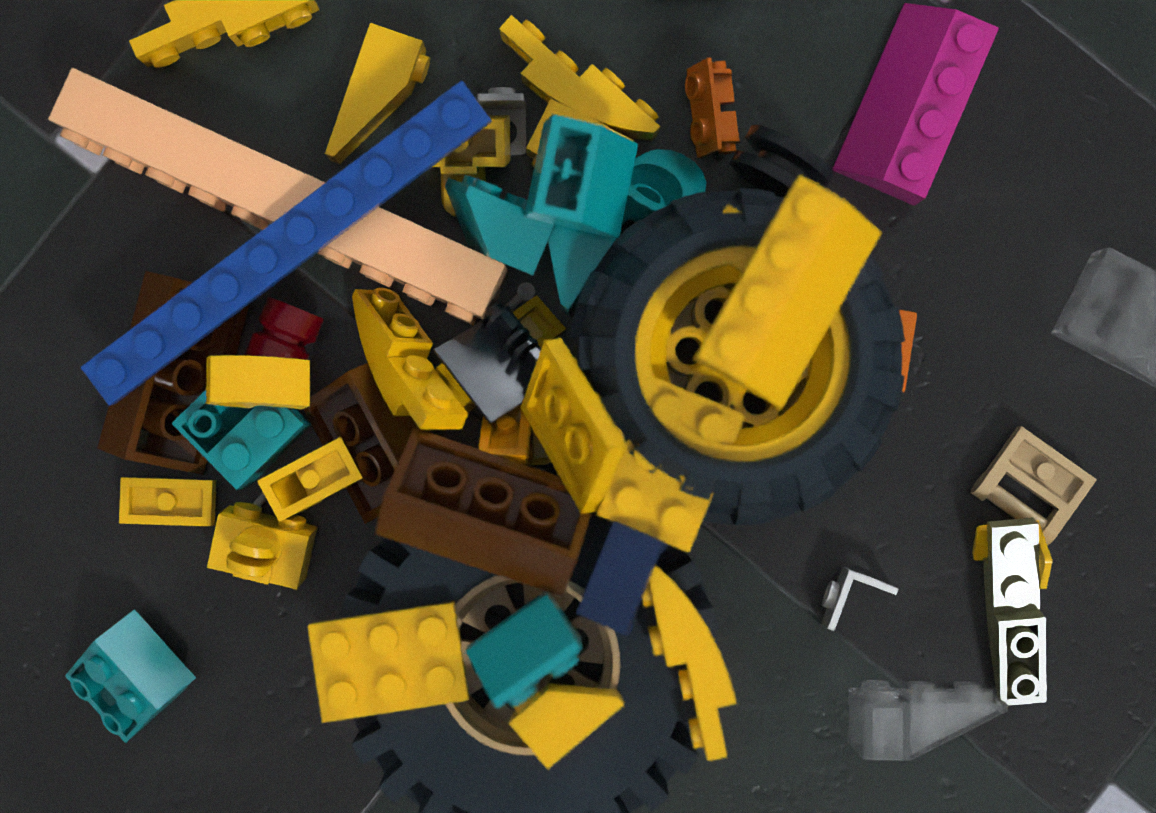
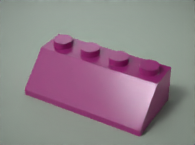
M904 3L832 170L913 206L924 200L999 28L957 9Z

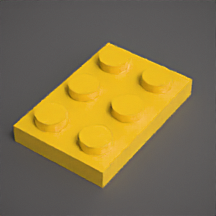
M561 338L545 340L525 393L521 410L581 514L595 512L601 506L624 453L626 443L621 431L615 427L602 406L599 395L591 388L580 370L576 358L572 357Z
M653 377L660 397L654 402L653 413L659 422L673 424L679 420L688 429L700 435L709 443L734 445L746 416L745 414ZM628 439L624 453L597 515L629 526L662 540L669 545L689 552L713 493H711L710 500L695 497L680 491L685 477L680 475L682 481L680 482L658 468L653 474L650 473L648 470L656 468L646 461L636 449L634 457L630 454L635 446Z
M455 601L321 621L308 625L322 723L469 700Z

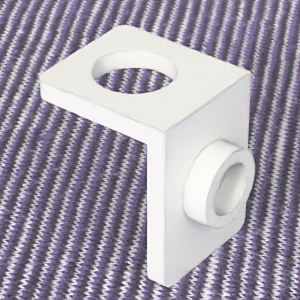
M842 567L837 582L831 580L824 592L822 606L827 609L821 624L829 630H835L853 579L897 595L899 588Z

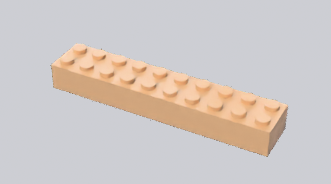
M74 68L71 69L48 120L63 128L59 136L73 142L75 145L100 156L104 148L105 150L102 154L104 157L140 175L144 167L148 168L145 173L146 176L182 194L187 186L190 188L188 195L221 212H225L227 205L233 207L232 215L261 230H264L269 224H272L325 184L323 181ZM380 207L318 252V254L324 256L323 258L349 269L352 262L361 265L362 267L359 271L361 274L390 288L393 281L405 285L402 290L403 293L432 307L435 299L447 304L445 312L449 313L448 315L474 326L476 319L484 320L488 317L486 311L497 302L509 275L505 264Z

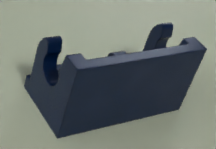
M614 521L576 613L623 635L631 634L634 626L632 623L659 555L665 551L667 543Z

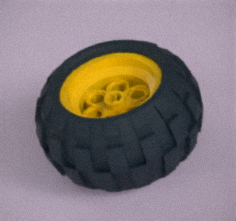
M739 188L738 191L700 192L671 201L669 205L651 213L642 220L639 219L613 242V245L609 248L595 271L592 270L577 302L569 338V352L572 357L576 358L578 366L591 388L599 395L602 406L615 427L621 431L624 442L627 443L629 439L635 448L630 454L634 457L636 449L646 461L656 468L648 470L652 474L658 468L681 483L680 475L685 477V481L680 488L682 492L706 500H710L711 493H713L702 520L712 523L734 525L768 523L771 520L783 518L800 511L804 512L835 495L834 492L844 485L857 471L863 470L881 446V438L887 429L893 411L898 409L905 376L901 375L902 342L905 341L899 308L894 307L889 291L881 277L884 273L871 254L867 257L782 409L767 402L763 412L758 415L750 414L743 407L742 402L743 395L747 391L746 389L699 362L694 365H686L678 360L675 348L680 340L689 338L695 340L701 346L712 327V324L705 318L704 309L706 304L715 300L725 304L742 274L730 266V263H748L784 199L775 196L774 192L758 189ZM727 204H729L737 210L741 211L742 213L722 212L726 208ZM747 246L746 249L740 252H732L726 249L727 247ZM653 377L694 394L700 383L710 382L714 384L720 393L718 404L746 415L734 445L709 443L700 435L688 429L679 420L673 424L659 422L653 413L654 402L660 397Z

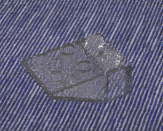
M1110 247L1092 253L1051 334L1156 387V272Z
M865 680L861 682V688H849L848 742L863 760H914L1007 712L1008 703L993 695V690L981 688V683L973 681L953 682V689L935 688V682L908 681L907 688H889V682Z

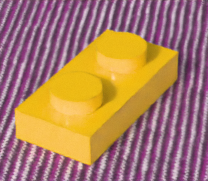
M121 477L119 523L215 526L216 480Z

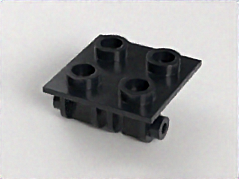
M501 302L493 304L486 311L488 316L486 319L435 348L433 351L489 424L522 404L541 351L538 341L532 338L527 327H524L513 314L512 308L510 306L504 307Z

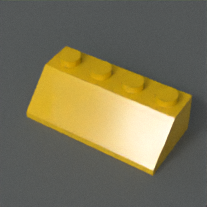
M800 175L791 185L693 360L782 409L881 232L845 200Z

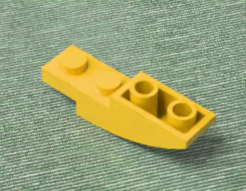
M175 0L164 5L171 22L131 39L129 42L136 58L147 67L161 68L176 62L180 58L179 53L193 47L204 49L215 45L221 40L220 35L226 32L237 47L243 44L245 47L259 45L270 38V32L283 26L287 28L299 27L312 19L311 14L320 9L315 0Z
M511 15L499 28L501 40L529 64L521 72L522 83L547 103H549L550 99H553L632 139L653 141L658 135L660 125L655 122L659 118L657 113L641 99L633 102L622 91L625 87L624 83L611 70L604 68L601 72L591 64L579 77L576 74L579 68L574 61L560 50L556 54L550 51L542 43L546 39L545 36L527 19L521 24Z
M376 288L374 290L355 289L352 300L362 347L374 380L393 415L412 416L420 429H462L468 413L440 377L432 363L427 359L433 342L401 301L399 295L395 291L386 288Z
M655 565L642 597L644 608L654 606L657 625L648 627L654 656L664 654L667 667L686 664V669L678 671L683 699H693L697 717L688 719L694 749L703 747L707 761L727 757L717 708L736 704L730 677L712 635L690 600L676 583Z

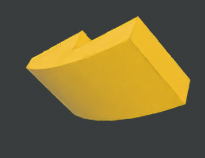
M265 356L207 357L206 404L252 408L258 405L292 409L309 407L310 360Z

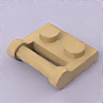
M1017 426L987 470L974 483L971 494L981 501L988 499L1014 519L1033 517L1035 520H1039L1048 546L1058 536L1097 479L1024 427ZM1007 474L1052 506L1054 509L1050 515L1044 518L999 486L998 483L1003 476Z

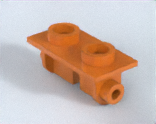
M706 58L686 69L687 77L685 80V92L690 100L693 120L690 134L692 142L696 145L697 158H703L717 151L719 155L733 154L737 151L736 144L740 143L736 111L721 112L720 104H732L735 102L732 71L726 68V61L712 62L711 58Z

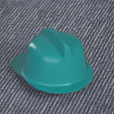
M655 149L636 157L622 225L625 226L632 222H637L639 219L642 220L651 213L669 205L671 201L705 192L707 182L703 171L694 161L672 150Z

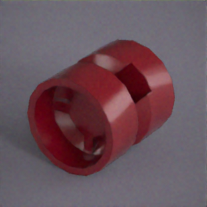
M268 296L259 317L263 330L253 333L244 356L308 360L310 355L305 346L316 341L324 319Z

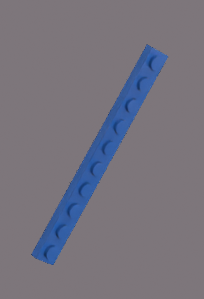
M460 81L80 368L109 406L116 404L489 125L492 120L465 83Z

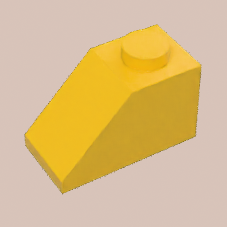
M548 683L540 691L537 690L528 699L513 707L516 711L511 714L509 724L548 769L624 705V700L617 689Z

